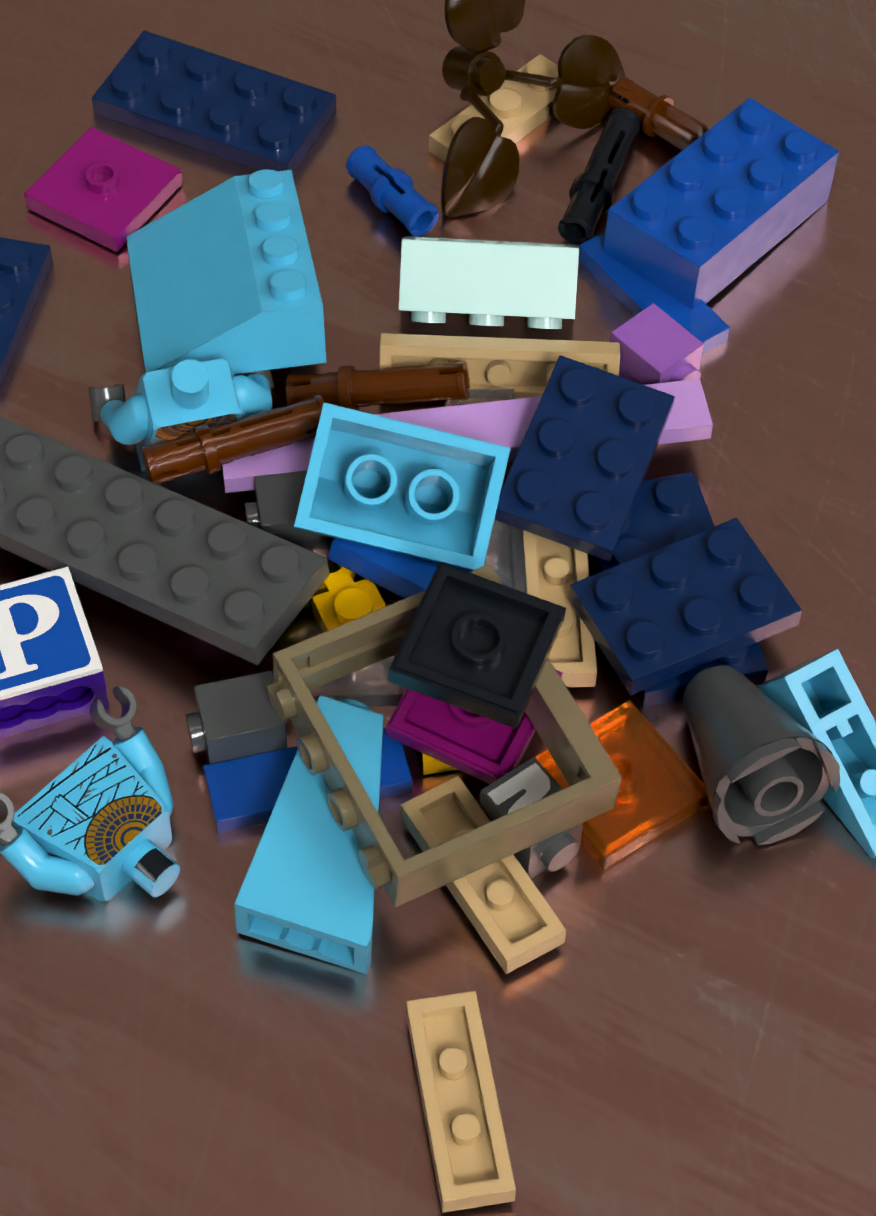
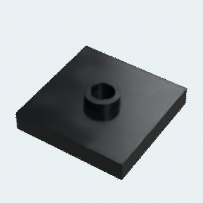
M439 562L389 668L388 682L517 729L562 626L566 608Z

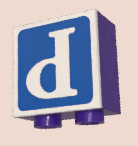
M69 567L0 585V738L90 713L91 704L97 698L101 701L104 708H108L109 702L103 667Z

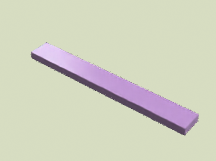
M700 379L645 385L675 396L672 411L658 444L711 439L713 423ZM542 396L374 415L509 447L511 449L508 461H514ZM315 437L222 465L225 493L255 490L254 476L308 470Z

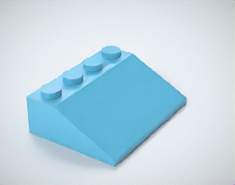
M264 169L249 175L234 176L126 236L145 373L175 367L179 362L186 359H194L200 362L219 358L227 359L233 374L327 363L323 303L292 170L275 171Z

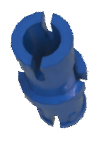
M369 145L361 146L350 154L346 162L347 173L370 192L371 201L379 210L385 213L391 212L414 236H422L433 229L439 218V213L436 211L438 209L413 187V180L404 170L399 168L393 169Z

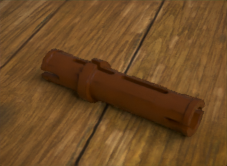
M466 361L375 370H355V367L350 365L340 366L338 372L312 375L293 374L288 375L286 379L287 384L290 385L286 386L287 405L321 395L325 403L358 411L359 407L372 405H395L437 400H468L470 395L468 390L470 389V379Z
M317 395L295 404L251 415L224 425L221 424L209 428L206 423L193 427L194 433L166 442L141 447V452L148 478L153 484L159 485L174 478L203 470L209 475L219 472L221 470L220 465L233 462L234 460L261 454L308 438H314L324 400L321 395Z

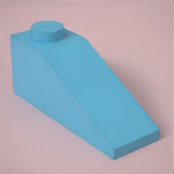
M836 649L804 661L757 687L831 750L840 766V785L836 793L830 785L823 799L868 856L876 858V722L839 650Z

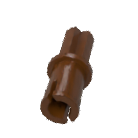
M628 77L620 79L612 88V91L623 96L621 100L613 95H609V103L612 109L627 108L638 115L644 134L650 137L660 136L682 150L708 131L705 124L676 108L672 98L666 95L658 97Z

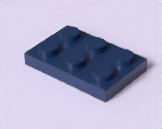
M560 355L501 490L494 520L610 562L672 411L675 396Z
M737 517L570 584L569 601L630 695L799 625L802 613L800 606Z

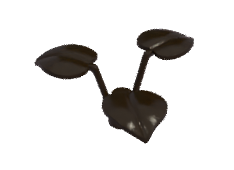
M445 0V21L448 32L452 39L461 46L454 47L446 55L442 66L443 78L449 87L460 90L461 100L470 102L484 118L472 117L459 127L452 138L442 178V215L457 217L491 209L502 203L510 195L518 178L520 159L517 146L511 139L501 137L504 128L502 121L478 95L487 96L492 94L503 85L504 80L558 88L554 98L553 112L560 122L577 129L597 126L604 122L608 114L610 115V112L613 110L609 103V95H613L620 100L622 99V96L612 91V88L620 79L625 77L618 53L607 40L594 35H582L574 38L566 45L559 57V78L507 70L500 58L488 50L500 45V33L511 31L519 25L524 13L525 0Z

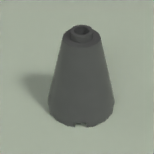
M716 666L706 668L697 673L684 691L683 705L711 813L718 828L730 841L740 843L737 836L753 837L758 845H764L793 836L816 821L825 811L820 800L826 794L830 785L835 793L840 785V766L831 750L734 667Z

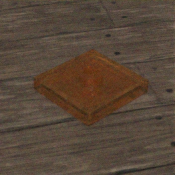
M630 700L590 723L594 733L622 776L614 809L583 822L581 844L603 870L709 804L704 783ZM548 749L535 757L563 789L570 786Z

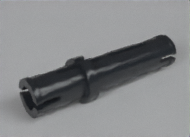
M615 108L610 112V115L608 114L606 124L591 153L583 174L578 175L569 190L571 201L562 220L558 224V232L561 237L572 244L580 245L590 240V238L592 239L601 213L609 210L615 197L613 186L625 163L634 138L641 128V120L638 115L627 108Z

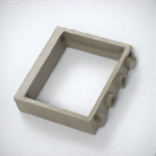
M491 564L469 572L502 584ZM426 590L273 653V684L267 686L271 704L278 717L282 721L290 718L300 735L297 738V747L305 767L312 776L321 773L331 792L327 794V800L337 825L343 832L352 829L362 849L359 850L358 855L368 881L375 889L383 886L394 907L407 903L614 809L622 776L549 658H547L525 713L570 786L404 860L310 691L396 655Z

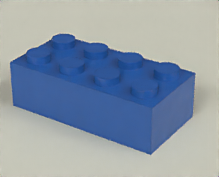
M748 98L609 208L603 252L690 309L695 308L702 300L708 303L828 201L839 151L754 99Z

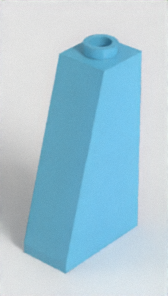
M320 695L317 705L379 814L383 714L373 712L367 705L356 700L341 699L337 701ZM297 750L234 903L236 932L367 975L372 954L375 888L370 884L362 869L358 855L362 847L352 829L343 832L331 813L327 800V794L331 791L321 773L314 776L309 773L302 761L299 750Z

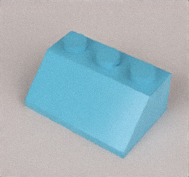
M324 402L294 528L473 571L484 566L511 448Z

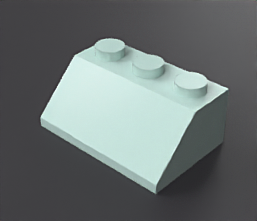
M406 236L402 239L399 310L411 311L412 322L446 323V313L469 314V324L504 326V316L528 317L527 327L562 329V319H575L579 247L571 244Z

